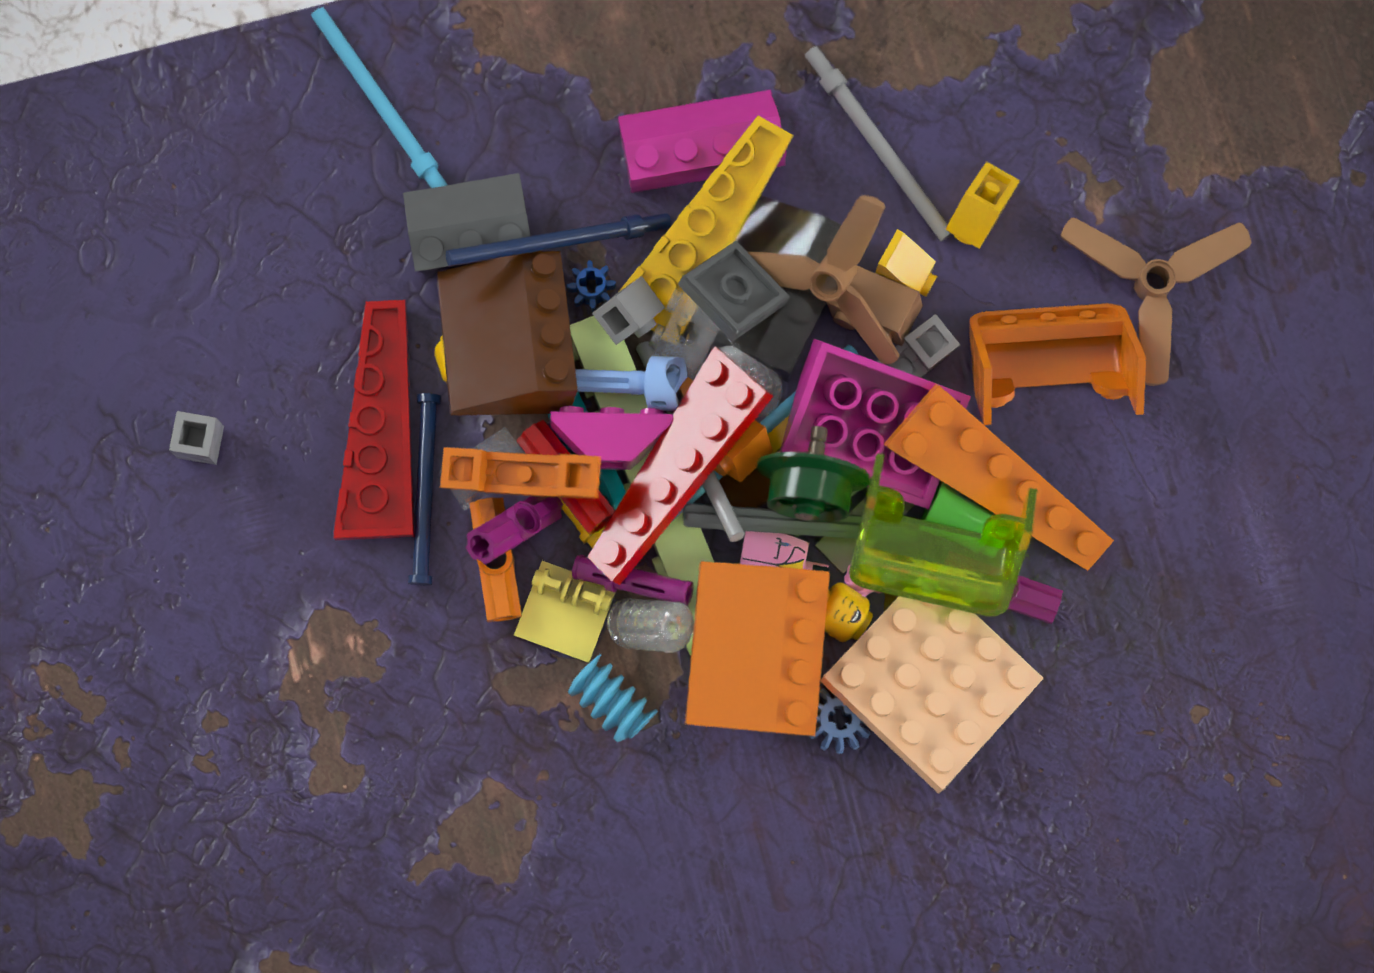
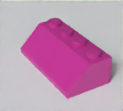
M771 90L618 116L631 193L707 180L757 116L782 128ZM786 151L777 167L785 166Z

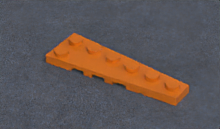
M937 384L931 388L884 443L888 449L1087 571L1114 541Z

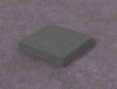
M734 241L682 276L678 283L683 291L732 342L786 305L790 298L737 241Z

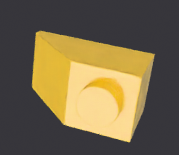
M986 161L965 192L945 230L954 234L960 242L980 249L1020 180Z
M897 229L881 257L875 273L915 289L924 297H927L937 278L936 275L931 273L936 261L904 232Z

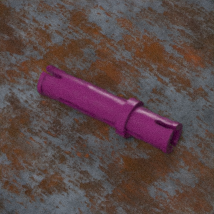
M582 554L576 557L572 568L573 579L603 585L605 590L610 592H616L619 589L679 604L683 607L689 605L693 596L694 584L692 581L675 579L635 568L621 585L612 582L591 560Z

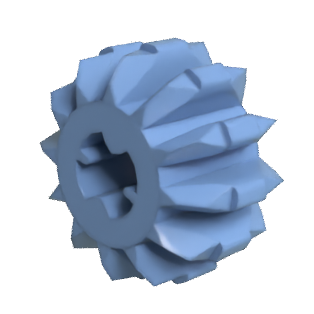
M825 688L821 689L819 695L825 705L818 702L817 713L819 715H817L816 724L819 727L816 728L815 736H809V738L815 739L823 734L825 739L822 741L820 749L824 751L829 747L831 740L836 741V754L844 752L845 739L850 748L853 750L858 749L859 743L854 733L865 739L871 733L860 726V723L863 722L835 695L834 699H832ZM834 709H842V715L850 719L849 724L846 722L843 725V730L836 729V723L829 722L828 720L829 715L833 716L835 714Z

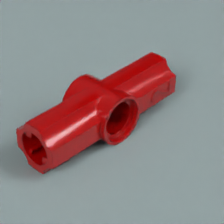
M544 420L532 424L516 440L525 454L571 455ZM599 490L598 498L560 497L590 536L606 527L615 512Z

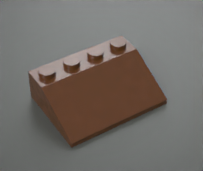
M561 251L530 252L484 260L437 272L450 415L551 414V412H559L561 407L573 406L578 387Z

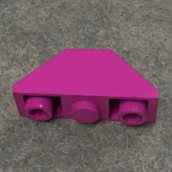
M564 406L559 409V412H551V429L576 455L600 456V469L631 470L653 449L660 435L673 423V414H664V410L655 408H644L640 410V413H624L622 408L604 407L600 409V413L584 412L583 408L577 406Z

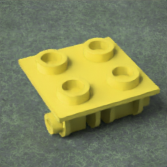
M542 561L539 570H536L531 584L533 586L514 636L589 663L615 592L606 591L603 585L575 580L572 578V571Z

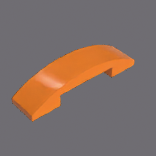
M444 447L440 488L523 496L598 498L601 457L569 454L557 456L488 452L482 449Z

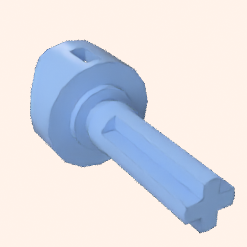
M651 356L645 372L635 370L575 369L577 392L644 394L648 408L664 411H676L678 407L676 393L687 378L686 363L684 358Z

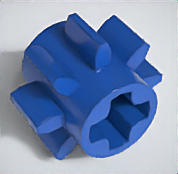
M588 260L587 268L582 271L577 268L572 269L576 283L567 284V292L578 293L574 300L576 307L585 303L590 305L591 311L594 312L597 304L602 301L605 303L610 299L607 290L616 289V281H606L605 277L609 272L607 265L599 270L593 268L592 261ZM587 280H595V293H588Z

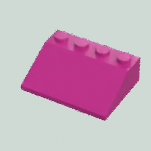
M813 339L799 378L780 452L808 453L812 426L825 427L828 431L824 455L851 462L867 471L870 475V483L867 488L929 509L940 480L888 449L884 443L936 383ZM939 385L965 409L967 408L971 396Z

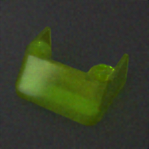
M876 453L849 569L851 580L859 587L983 616H998L1004 613L1009 607L1032 535L1037 489L1029 488L1020 517L996 514L985 521L981 533L903 516L905 507L903 496L892 488L879 485L884 455Z

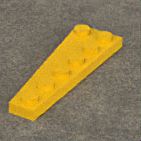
M757 116L724 157L719 167L713 171L702 185L703 187L689 205L679 214L674 224L653 247L654 249L648 257L638 266L620 289L621 291L640 276L644 278L665 307V309L653 317L657 325L651 329L652 331L675 344L680 342L699 307L678 285L680 279L736 241L794 135Z

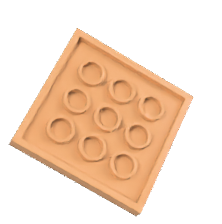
M925 568L820 679V682L939 794L1044 678L951 590L938 585L939 579Z

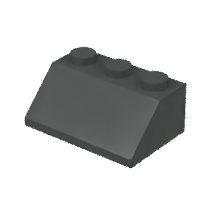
M520 173L403 193L415 272L448 266L446 261L447 250L531 236Z

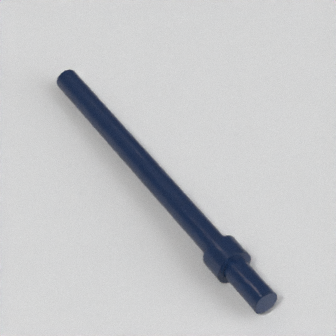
M668 213L641 217L639 214L623 216L621 221L447 250L446 261L448 266H455L624 237L626 240L641 238L647 232L670 229L671 218Z

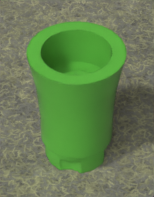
M941 481L937 486L929 509L925 508L918 529L919 531L939 536L961 545L976 554L980 552L993 559L1005 541L1010 524L998 519L996 514L979 506Z

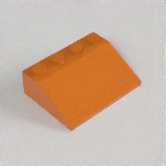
M700 562L685 718L686 725L815 736L829 572L787 567Z

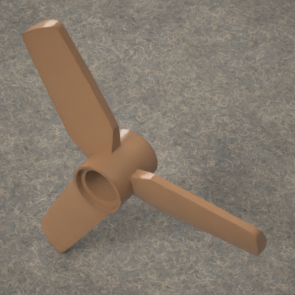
M865 195L858 198L821 263L801 255L748 252L780 287L799 290L810 288L814 296L822 301H837L842 312L881 363L892 364L898 360L900 355L863 297L850 285L857 274V264L860 262L885 209L884 203L879 199Z
M1071 218L1065 224L1061 233L1063 240L1122 279L1135 281V291L1143 300L1138 310V335L1146 356L1145 385L1149 386L1163 385L1169 378L1172 308L1166 296L1175 283H1189L1246 250L1251 245V238L1246 227L1242 223H1236L1176 251L1168 262L1162 259H1155L1146 264L1138 252L1076 218ZM1151 273L1159 275L1164 281V288H1152L1147 282L1146 275Z

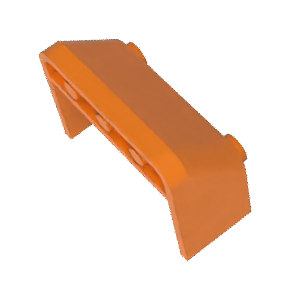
M1106 303L987 311L977 313L970 318L969 336L974 392L983 425L992 424V408L1002 407L1011 401L1015 396V388L1091 383L1097 393L1111 400L1129 396L1135 414H1144L1146 356L1128 312L1124 307Z

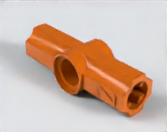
M503 497L479 499L469 503L473 530L506 510ZM512 550L505 552L506 562L499 569H490L482 561L477 560L487 622H501L522 617Z

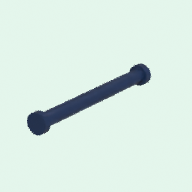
M420 393L417 394V403L421 404L413 574L408 575V584L428 586L432 585V576H429L436 408L437 405L441 404V395Z

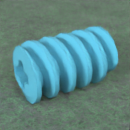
M600 654L575 677L568 693L571 696H575L584 692L579 703L583 708L595 703L591 713L593 719L607 715L602 727L605 731L616 726L618 727L614 736L616 742L626 738L631 739L658 711L654 709L644 714L642 710L647 700L642 698L632 702L631 698L635 688L631 686L621 691L619 688L624 676L619 675L609 679L608 676L613 665L609 663L598 668L596 665L602 655Z

